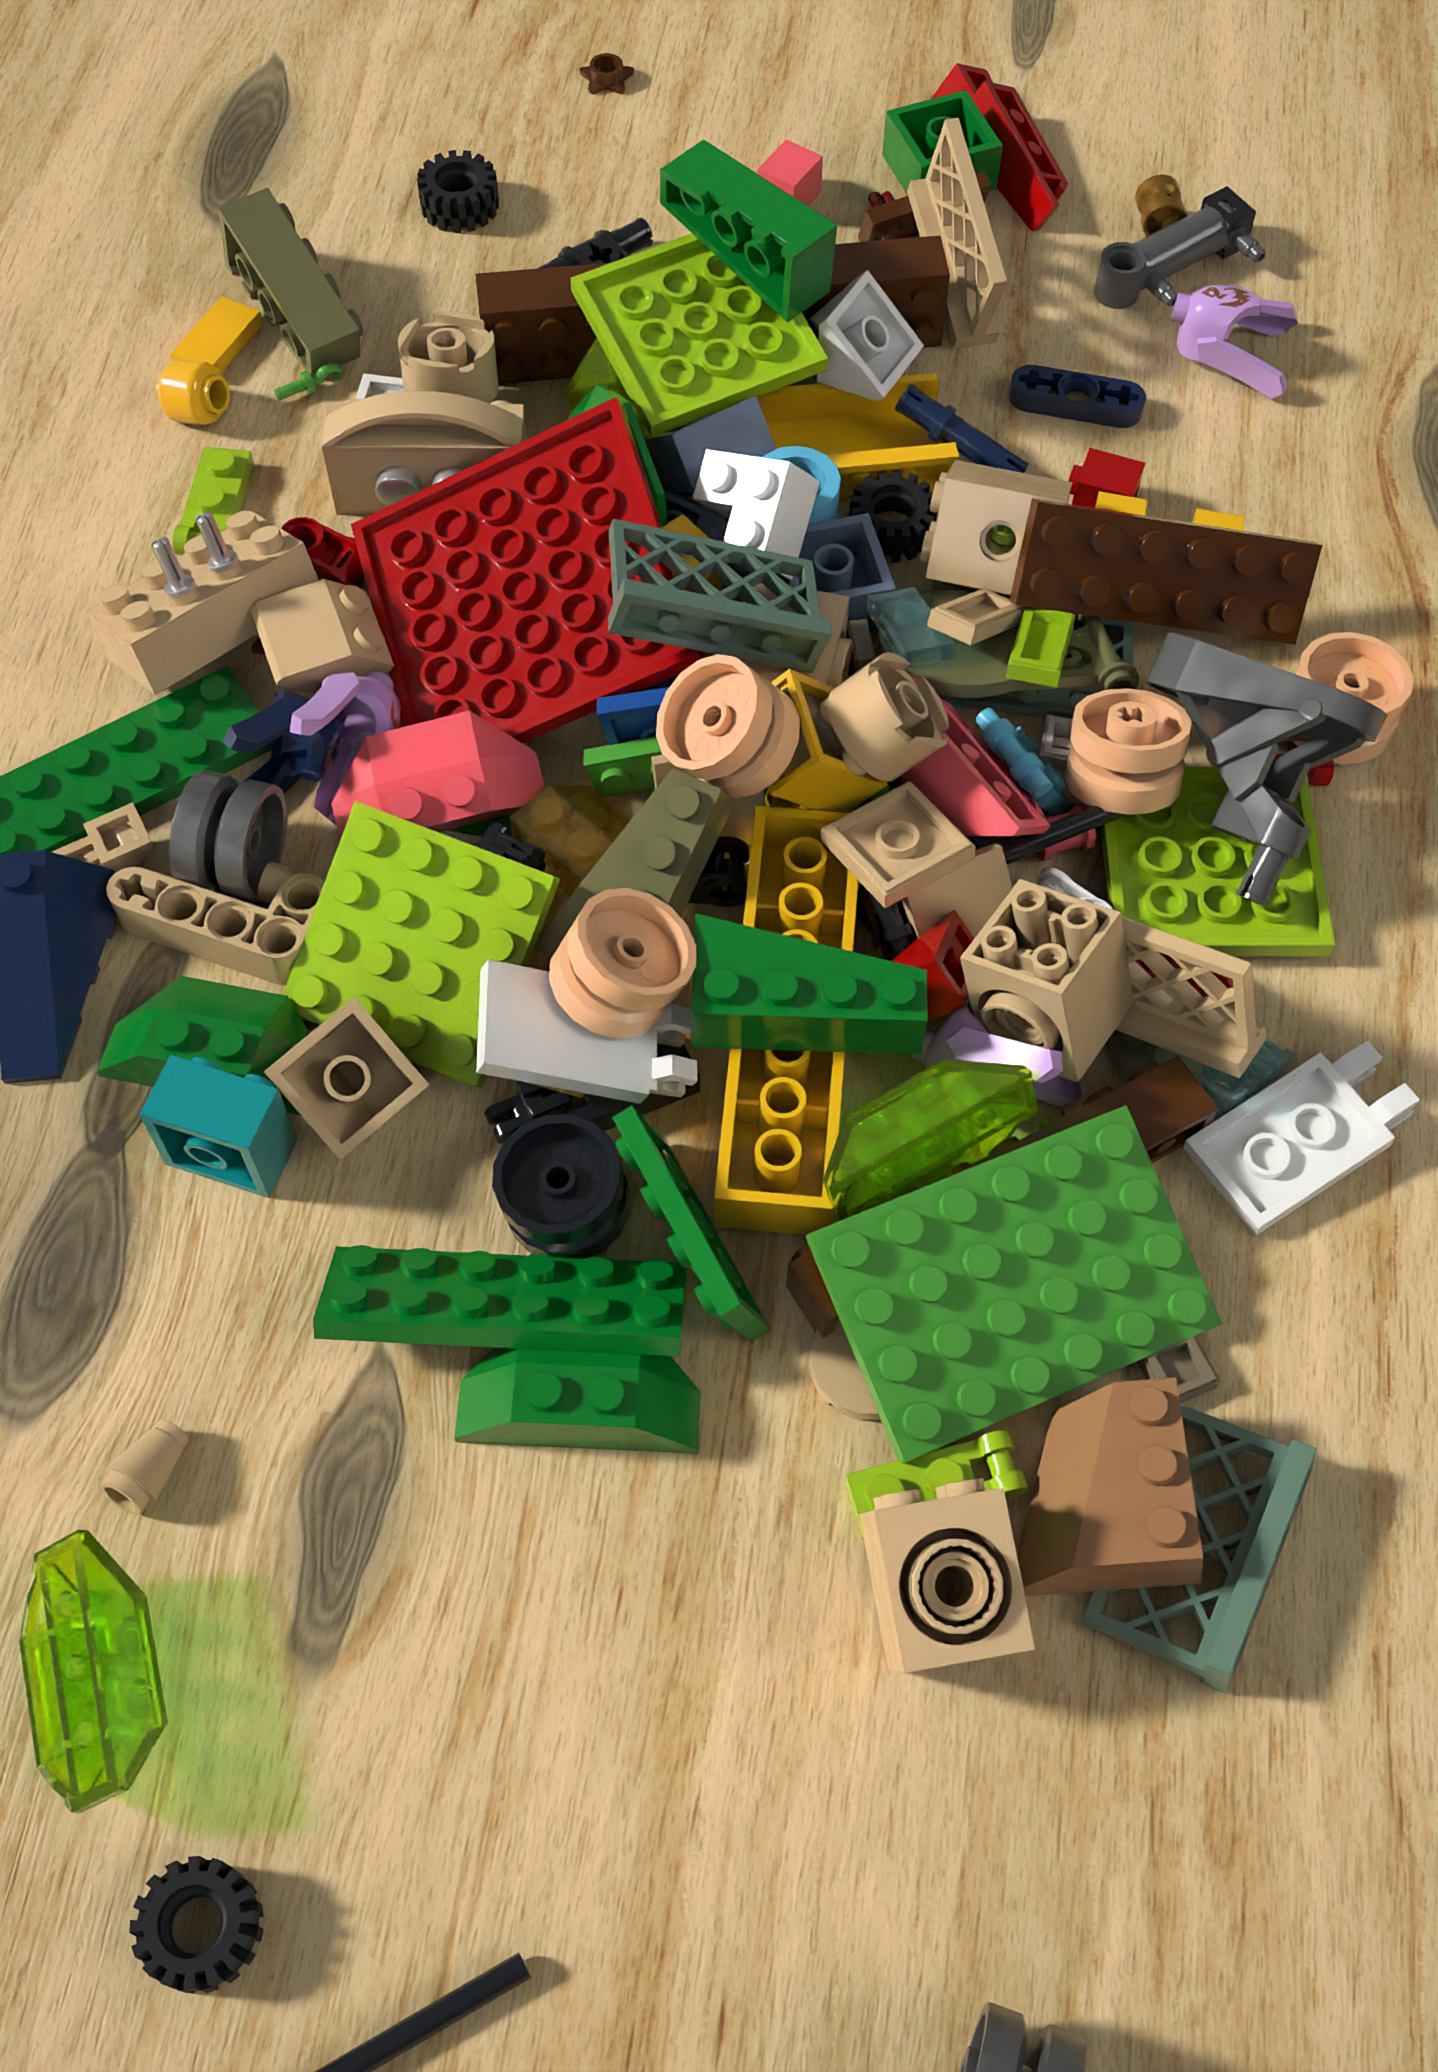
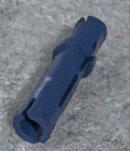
M912 383L907 387V392L904 391L894 410L928 431V438L934 442L938 440L944 443L956 442L958 452L975 464L1025 473L1030 464L956 415V408L950 404L946 407Z

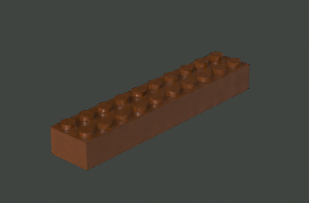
M940 235L835 244L830 292L802 312L817 339L819 331L810 318L860 274L868 270L923 343V348L941 346L950 272ZM609 263L475 274L479 316L485 322V329L489 333L492 330L494 334L498 384L616 374L571 291L570 279Z

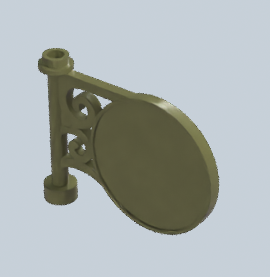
M944 588L920 592L894 604L887 610L880 622L878 632L879 654L891 652L905 658L911 665L904 670L911 677L921 678L924 676L935 688V692L938 695L957 698H984L1014 691L1057 689L1055 687L1006 678L1008 662L1019 625L971 646L927 626L932 608L978 590ZM1075 614V619L1078 618L1081 628L1072 632L1066 654L1069 657L1065 658L1058 688L1097 686L1099 692L1110 689H1137L1139 674L1136 668L1128 662L1120 661L1100 617ZM1081 660H1083L1088 665L1080 668Z

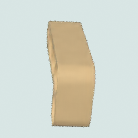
M134 866L123 868L116 872L109 879L106 891L120 925L129 934L277 985L286 986L297 955L303 945L304 936L325 882L321 877L313 873L303 872L294 874L287 878L280 886L268 909ZM314 905L310 909L300 910L305 906ZM186 916H191V917H189V918H187V919L180 920V919H182V918H184V917H186ZM241 932L240 934H238V935H236V936L227 937V936L231 935L232 933ZM291 948V950L285 953L276 954V952L282 949Z

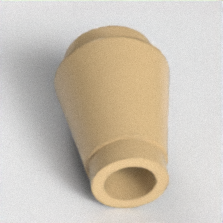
M160 1419L153 1428H150L135 1443L105 1467L106 1477L100 1483L101 1491L118 1507L134 1515H140L146 1506H155L184 1447L189 1442L188 1436L172 1422Z

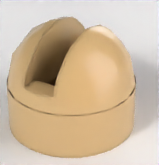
M270 861L266 865L259 881L258 901L270 905L283 882L298 873L286 865Z

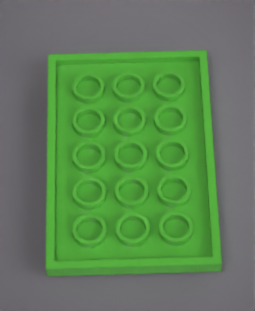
M1127 1105L828 1225L805 1236L897 1459L901 1460L902 1463H906L1223 1324Z

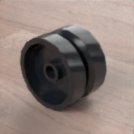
M572 1114L545 1115L521 1125L504 1141L493 1163V1191L514 1238L529 1253L545 1254L551 1257L589 1258L602 1253L620 1236L630 1214V1188L612 1139L594 1122Z

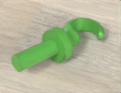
M330 362L321 366L315 374L310 375L307 370L299 373L300 380L274 389L278 400H282L302 391H305L308 395L316 393L315 386L324 383V379L330 373L334 372L333 379L335 381L341 378L343 374L342 366L336 362Z

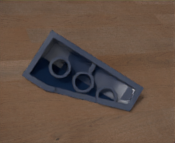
M47 850L0 854L1 1080L5 1084L61 1079L82 1022L80 1012L91 984L95 985L100 972L98 963L106 940H111L117 924V915L112 908L106 891L109 879L116 873L114 870Z

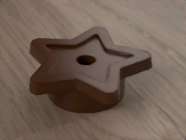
M611 53L596 55L591 59L590 66L580 68L581 76L590 81L588 86L590 94H596L605 90L623 94L625 92L624 81L634 73L633 67L623 66L622 59Z

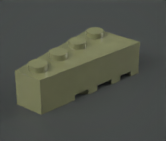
M265 188L219 207L225 266L232 275L240 272L244 280L241 282L244 291L251 299L259 298L264 317L273 327L281 324L280 332L283 341L303 368L312 375L326 363L336 362L343 365L359 358L360 336L363 335L362 324L353 309L346 310L341 302L338 286L331 274H323L319 268L317 256L310 241L307 238L301 239L296 232L294 219L286 204H278L269 188Z
M672 768L540 933L534 949L553 957L587 900L606 889L630 888L649 893L671 906L681 917L732 810L733 800L722 789Z

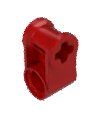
M296 517L282 525V530L304 542L319 580L327 579L344 585L356 586L364 577L354 538L336 532L308 517Z

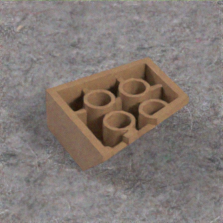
M1176 1377L1113 1382L1052 1412L1018 1553V1563L1025 1596L1201 1584L1203 1552Z

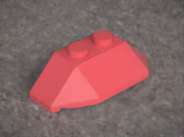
M912 677V678H913L915 681H917L920 677ZM939 697L949 722V729L941 735L942 739H948V741L942 748L902 774L900 778L901 783L904 784L910 781L965 836L1044 834L1051 825L1044 817V813L1028 791L1018 785L1009 773L1008 767L989 748L978 732L950 703Z
M470 710L367 736L331 803L340 840L355 801L436 832L550 804L537 753Z

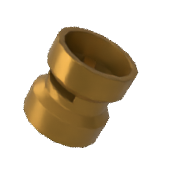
M1161 174L1152 176L1139 185L1135 194V200L1141 214V224L1146 236L1187 217L1176 179L1169 175Z

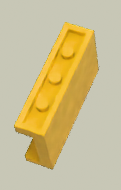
M937 373L900 376L886 396L879 401L821 383L785 386L757 397L776 449L789 446L813 448L827 455L836 464L841 477L839 501L851 500V495H853L856 485L860 484L863 486V478L871 475L876 481L877 472L884 470L887 477H893L894 470H901L903 479H907L910 473L918 476L917 485L925 480L930 485L929 493L933 492L935 482L939 481L941 472L948 473L955 460H959L956 442L944 443L941 440L934 442L928 438V431L894 410L904 391L907 392V387L911 383L938 402L940 382Z

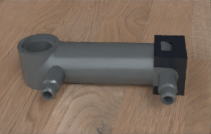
M1226 186L1204 197L1201 210L1133 244L1128 242L1109 244L1104 248L1100 258L1094 287L1096 299L1106 307L1124 309L1132 306L1137 301L1139 292L1147 288L1159 301H1163L1171 307L1175 304L1177 293L1165 278L1214 253L1225 259L1239 251L1256 263L1262 261L1265 257V250L1250 235L1256 211Z

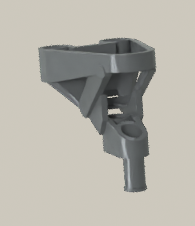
M1170 632L1164 640L1146 683L1165 694L1180 699L1207 748L1206 756L1208 761L1219 769L1225 780L1228 790L1211 826L1240 840L1258 846L1235 894L1268 908L1269 900L1289 858L1298 860L1311 833L1308 825L1292 805L1308 771L1360 748L1365 741L1375 742L1388 714L1375 705L1342 690L1217 646ZM1280 741H1307L1274 759L1280 748L1276 743Z

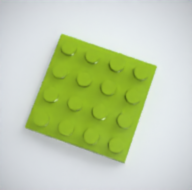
M692 233L570 278L571 291L651 438L684 426L708 414H715L725 410L743 399L759 397L827 371L828 357L803 314L800 313L787 323Z
M1184 767L1180 795L1169 807L1152 813L1125 815L1100 826L1108 904L1113 910L1121 912V916L1234 957H1330L1335 947V940L1307 775L1292 805L1308 825L1311 833L1298 860L1289 858L1269 900L1268 908L1235 894L1258 846L1240 840L1211 826L1228 790V786L1217 767Z
M355 801L283 995L288 996L300 1017L319 1025L355 997L409 1061L474 1087H483L487 1075L476 1073L481 968L488 959L528 967L560 878Z

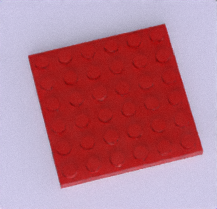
M617 397L351 524L371 605L394 663V667L389 671V675L394 684L393 690L399 698L401 706L400 718L403 727L470 710L519 742L525 743L597 711V698L640 692L680 674L696 661L704 658L702 651L609 633L608 616L613 606L609 528L612 520L618 519L663 529L625 409ZM625 541V544L640 557L650 553L641 544ZM662 562L652 566L668 581L677 577ZM638 575L630 578V580L644 582Z

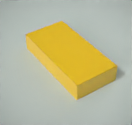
M221 296L170 354L172 362L178 360L204 361L215 365L222 373L263 326L260 311Z

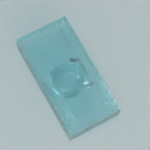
M915 587L867 596L866 611L895 654L900 655L911 663L908 667L953 658V640L950 636L927 626L931 609Z

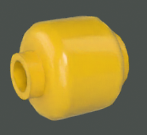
M178 360L170 362L163 369L156 388L157 397L164 413L169 419L184 424L207 425L215 423L227 409L230 400V389L222 373L215 365L204 361Z

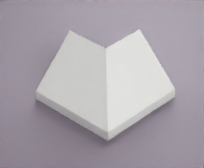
M868 270L860 274L810 318L819 331L818 341L828 357L827 371L817 374V382L874 401H879L886 396L924 347L923 343Z

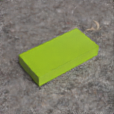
M1025 607L1009 658L1006 678L1058 688L1076 615L1057 610Z

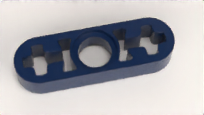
M1024 365L1016 369L1012 374L1009 400L1015 408L1024 412L1117 428H1128L1140 421L1146 394L1141 386L1128 380L1038 365ZM1027 387H1033L1035 390H1029ZM1051 390H1055L1056 395L1050 394ZM1077 391L1084 393L1089 399L1073 401L1065 394ZM1098 398H1102L1103 403L1097 402ZM1119 403H1126L1127 406L1120 405Z

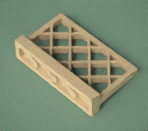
M959 118L946 119L926 178L911 180L907 194L920 237L941 236L950 272L944 321L952 348L956 349L996 342L1000 330L994 312L1007 284V278Z
M1121 916L1125 944L1130 948L1126 951L1134 1003L1115 1030L1240 1078L1267 1039L1266 1023L1255 1020L1252 963ZM1160 953L1171 956L1181 968L1175 969ZM1141 959L1157 977L1152 978L1136 960ZM1212 972L1233 979V987L1227 988ZM1192 978L1208 996L1202 997L1190 985L1187 979Z

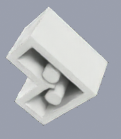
M706 449L692 499L723 517L730 518L723 542L798 558L820 481L789 461ZM781 573L776 574L778 577L783 579H793V576L785 575Z

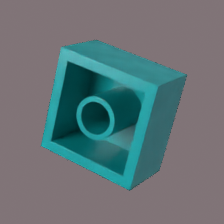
M170 1054L139 1113L165 1165L266 1198H270L297 1142L296 1134L280 1092L271 1081L255 1074H247L245 1077H240L225 1072L216 1063L201 1057H194L190 1061Z

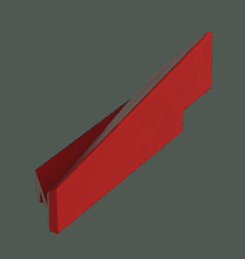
M956 63L931 99L964 90L968 92L1003 145L997 189L1030 230L1036 231L1041 229L1059 207L1060 203L1057 201L1068 186L1065 176L1015 87L993 83L990 74L985 69Z

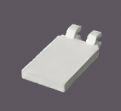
M488 959L481 968L476 1073L638 1104L649 1093L681 1098L685 1094V1085L693 1086L697 1082V1060L673 1054L657 1058V1044L681 1047L685 1043V1034L691 1035L690 1008L670 1004L659 1023L651 1030L639 1037L615 1039L594 1034L570 1018L556 1001L549 982V972Z
M1368 1041L1343 1055L1333 1064L1320 1052L1186 1139L1183 1147L1185 1152L1254 1236H1257L1389 1148L1395 1139L1394 1134L1390 1130L1412 1116L1414 1112L1412 1108L1418 1105L1420 1099L1406 1083L1378 1099L1370 1107L1353 1089L1375 1074L1377 1069L1374 1066L1382 1059V1056Z

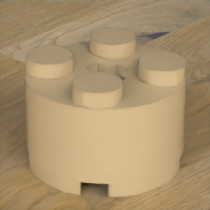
M443 311L433 313V322L420 325L419 318L409 322L401 330L398 336V349L404 391L445 392L478 399L487 403H491L498 393L495 340L492 330L489 333L485 329V322L468 313Z
M886 652L881 654L833 689L829 697L820 704L823 718L834 728L838 739L844 747L842 757L849 770L859 777L869 773L873 777L887 782L895 780L946 745L948 739H942L941 734L949 729L947 714L931 684L924 676L915 681L904 670L911 663L895 653Z

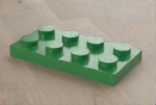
M633 1106L612 1117L622 1137L614 1141L627 1166L632 1171L637 1169L647 1183L640 1190L650 1210L657 1219L664 1218L670 1229L674 1232L673 1235L667 1238V1241L677 1260L684 1269L690 1267L702 1283L694 1288V1291L708 1316L712 1320L718 1317L728 1333L736 1329L750 1342L771 1331L770 1326L667 1140Z

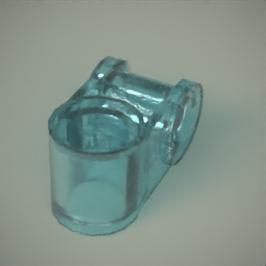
M1267 1037L1240 1078L1203 1064L1196 1079L1219 1108L1213 1121H1216L1261 1090L1273 1084L1292 1063L1296 1053L1290 1048L1282 1050ZM1214 1082L1221 1083L1222 1085L1226 1086L1228 1090L1220 1088L1219 1086L1215 1085Z

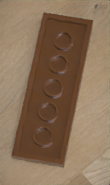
M1032 498L1009 601L1018 606L1296 645L1323 545L1307 540Z

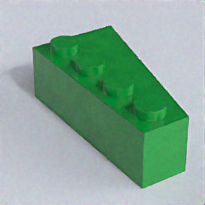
M704 139L660 169V204L787 323L830 292L837 224Z
M695 913L694 942L696 944V968L693 971L691 1047L893 1054L922 1053L928 1021L927 970Z

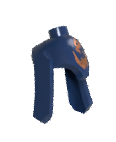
M285 689L276 692L273 704L257 714L231 725L223 741L231 750L245 753L255 751L275 740L271 751V759L243 782L255 780L274 784L282 789L284 794L301 777L308 781L318 782L330 770L342 747L344 735L340 726L346 719L344 710L312 736L290 732L292 713L305 705L310 699Z

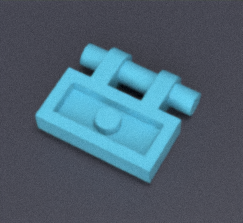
M986 708L981 711L975 721L984 731L983 740L1009 766V773L1018 785L1028 791L1039 806L1051 815L1068 813L1074 804L1063 792L1068 788L1065 778L1050 762L1044 766L1035 754L1040 749L1035 740L1021 726L1015 729L1008 719H1000L993 708Z

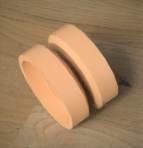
M1354 632L1330 633L1313 640L1301 654L1295 671L1296 675L1352 694L1375 705L1388 714L1375 742L1365 741L1360 748L1333 759L1334 763L1341 765L1364 763L1382 754L1391 743L1398 726L1399 717L1404 712L1411 697L1414 676L1407 660L1394 647L1373 636ZM1293 741V742H1294L1297 746H1300V745H1302L1303 743H1305V742H1307V741Z
M717 654L696 661L678 675L666 691L657 713L656 737L662 754L674 766L688 775L718 787L728 796L734 798L757 794L774 783L790 764L799 742L800 717L794 701L780 688L766 678L761 677L737 657Z
M1129 688L1103 690L1086 696L1076 705L1073 715L1070 737L1072 745L1068 755L1065 776L1070 792L1085 804L1100 807L1105 812L1132 815L1152 813L1169 807L1180 795L1185 765L1183 758L1187 754L1192 720L1185 708L1168 697L1150 691Z
M630 888L606 889L587 900L550 960L549 982L558 1004L573 1021L594 1034L615 1039L639 1037L659 1023L671 1002L677 998L696 968V944L688 925L671 906L655 896Z

